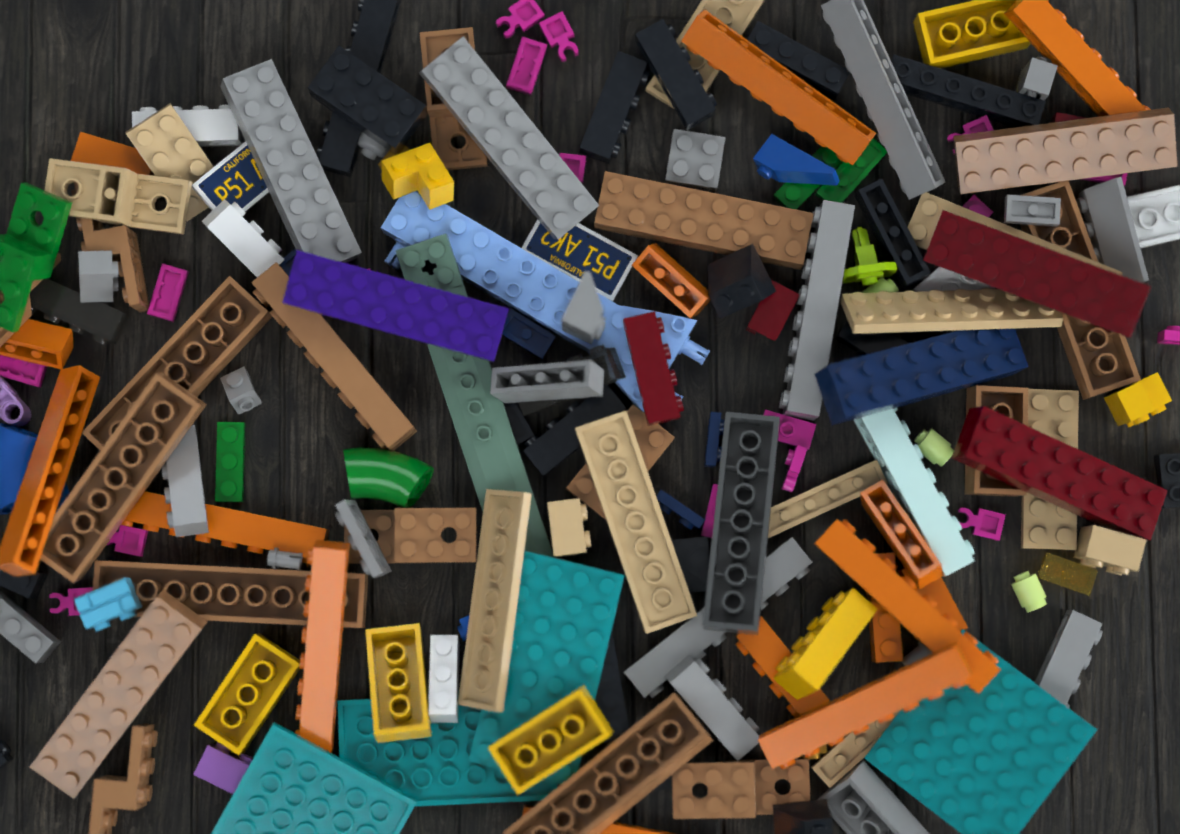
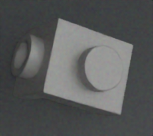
M244 366L220 378L228 400L238 414L249 411L262 403Z

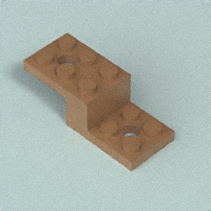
M473 27L420 32L423 69L463 36L475 50ZM424 80L432 147L446 169L457 170L486 167L487 156ZM455 136H463L466 139V144L464 147L456 149L451 145L452 139Z
M74 182L75 189L72 190V196L78 193L79 186L77 182ZM76 217L78 229L83 231L84 241L81 242L82 251H112V261H118L119 275L124 277L126 287L122 288V294L125 303H129L130 307L140 313L147 312L150 304L137 234L126 225L104 229L103 223L98 220Z
M477 508L361 510L370 529H375L378 532L379 539L377 543L388 563L477 562ZM345 525L344 543H350L348 540L350 533ZM449 527L457 532V538L452 543L444 542L441 536L443 530ZM350 544L348 564H361L360 561L363 558L359 550L355 551Z
M143 723L132 726L128 776L105 775L94 779L89 834H112V826H116L118 811L114 809L137 810L146 806L147 801H151L153 788L152 785H149L150 774L154 773L155 758H151L152 747H156L158 732L154 731V724Z
M767 759L685 763L672 774L673 819L756 818V815H773V805L810 801L809 759H795L796 762L793 765L781 769L780 766L772 769ZM779 779H786L790 783L791 788L788 793L779 794L775 790V783ZM696 783H703L707 786L708 794L704 798H697L693 794L692 788Z

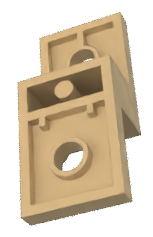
M49 158L45 191L72 202L69 213L70 217L98 220L108 225H126L130 228L184 235L192 182L189 180L137 174L127 168ZM73 182H77L79 186L78 193L74 196H69L67 192L68 186ZM164 197L167 201V206L164 210L157 211L155 202L157 199Z

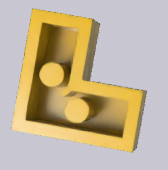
M431 143L382 160V181L393 200L418 190L429 210L453 201L454 180Z
M1158 372L1104 397L1117 425L1127 424L1128 428L1150 419L1149 413L1154 416L1166 410L1165 404L1172 401Z

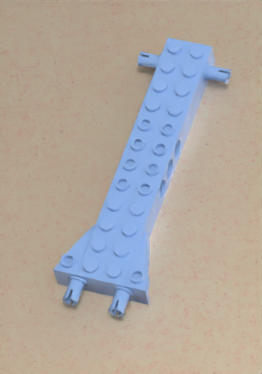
M418 190L398 198L381 226L382 231L396 241L391 252L384 260L386 264L392 265L394 269L399 270L400 263L396 250L447 234L463 280L588 352L625 396L644 412L623 326V319L654 311L621 306L598 293L603 307V317L606 318L605 329L599 340L594 338L592 344H589L562 331L561 320L579 284L577 280L446 204L429 210ZM655 311L656 318L661 317L665 333L661 334L663 344L668 343L671 354V359L667 360L669 369L677 355H681V353L702 365L710 350L693 342L689 336L697 320ZM675 392V396H681V399L684 397Z

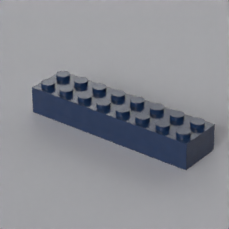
M1015 328L959 330L827 365L814 375L831 424L835 425L1012 376L1029 366Z

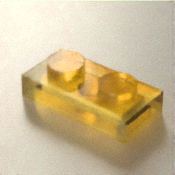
M1047 552L1044 555L1037 577L1038 579L1090 596L1098 570Z

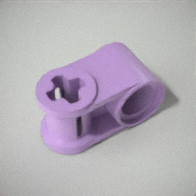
M0 376V417L3 421L13 426H24L31 419V411L17 395L14 388ZM16 407H19V417L12 420L11 412Z

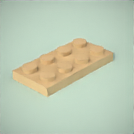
M171 103L125 132L155 176L189 180L194 184L214 167ZM192 187L186 221L209 208Z

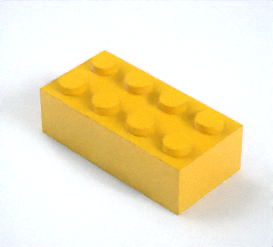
M973 0L918 13L913 23L923 63L937 68H944L1028 48L1031 43L1004 14L1016 0Z
M854 588L845 593L840 591L834 598L830 597L821 607L824 611L819 618L816 616L806 627L809 631L804 638L801 636L792 645L791 649L794 652L789 658L787 656L784 657L777 665L778 673L773 679L795 699L799 700L820 688L878 610Z
M420 624L365 629L373 728L377 743L432 737L431 723L428 715L429 701L423 636Z
M254 634L194 726L237 755L244 754L300 670V660L262 634Z
M585 685L493 742L488 749L518 795L610 737L614 731Z

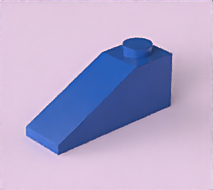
M773 134L769 136L753 158L758 168L757 172L766 179L773 178L778 182L836 186L840 182L834 168Z

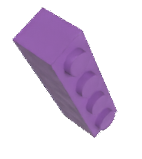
M217 741L216 745L211 743L207 746L193 775L234 794L253 758L246 754L238 756L231 753L230 749Z

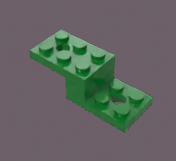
M29 183L20 184L7 233L0 234V290L4 295V301L2 304L0 303V327L10 332L19 331L33 281L51 277L72 206V202ZM37 211H40L44 217L41 226L35 220Z

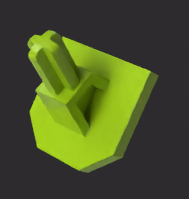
M857 227V229L852 231L856 267L844 270L842 284L862 282V285L866 286L877 284L878 279L882 277H891L897 271L896 262L878 263L874 244L870 245L867 230Z

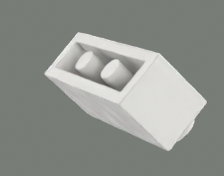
M224 199L202 222L256 277H259L274 263L277 262L280 265L284 261L278 254L282 249L272 239L267 242L261 236L264 231L253 220L248 223L243 218L246 212L236 202L230 205Z
M431 635L428 715L431 723H458L460 661L458 635Z

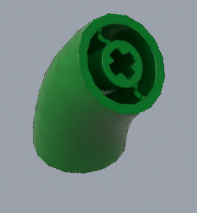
M379 448L343 449L351 500L376 499L392 503L401 508H411L425 492L434 473L432 466L400 452Z

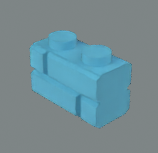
M128 577L74 598L85 628H94L96 632L110 627L111 620L120 617V620L124 621L136 616L135 610L142 608L132 580Z

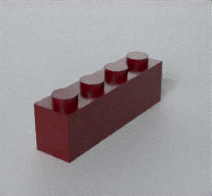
M655 311L624 318L623 326L647 425L651 426L679 419V412L684 411L681 396H675L673 386L677 385V379L674 369L669 370L667 360L671 359L668 343L663 344L661 334L665 333L662 318H656Z

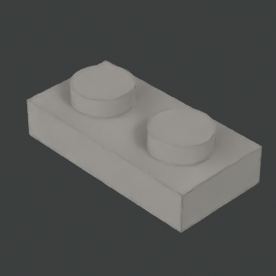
M1006 195L1004 223L1059 226L1061 198Z

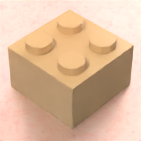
M580 498L547 502L554 557L587 554L586 548L591 547L589 530L584 531L583 521H588L586 504H580Z
M1095 525L1081 527L1077 541V550H1075L1073 558L1081 560L1080 565L1086 567L1102 568L1104 566L1107 567L1106 572L1120 576L1122 574L1129 575V572L1139 571L1146 540Z

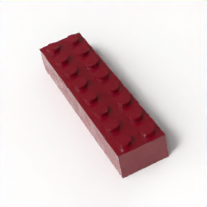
M945 210L941 213L923 261L1128 338L1132 337L1152 288L1144 283Z
M985 406L969 408L952 455V459L1102 527L1145 540H1151L1168 491Z

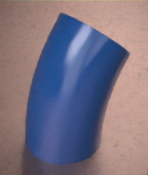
M1 422L0 515L12 513L38 434Z

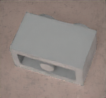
M1032 57L1021 71L1015 92L1045 100L1049 96L1058 65L1052 64V61L1045 57Z
M78 251L80 303L113 302V291H118V261H112V251Z

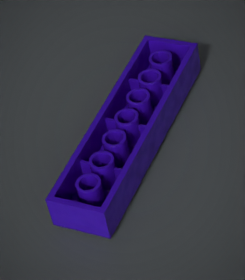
M300 250L296 251L282 301L285 305L490 362L495 361L509 311L508 308Z

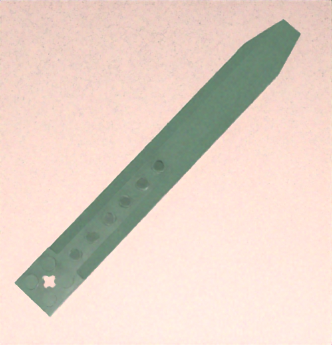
M447 234L396 250L405 280L468 297ZM428 260L432 264L436 263L437 268L433 269V275L423 272V267L426 266L425 262ZM427 344L482 511L484 510L486 489L532 493L524 550L554 557L504 403L490 394L492 378L490 361Z

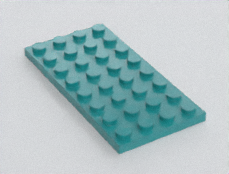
M524 550L503 712L481 709L469 761L501 769L488 749L493 742L585 685L593 700H596L625 577L624 574ZM583 754L542 780L562 785L579 771Z
M371 699L338 700L339 758L417 799L415 806L542 801L557 789V783L540 780L517 795L501 769L469 761L481 709L458 705V723H431L432 737L377 743L374 736Z

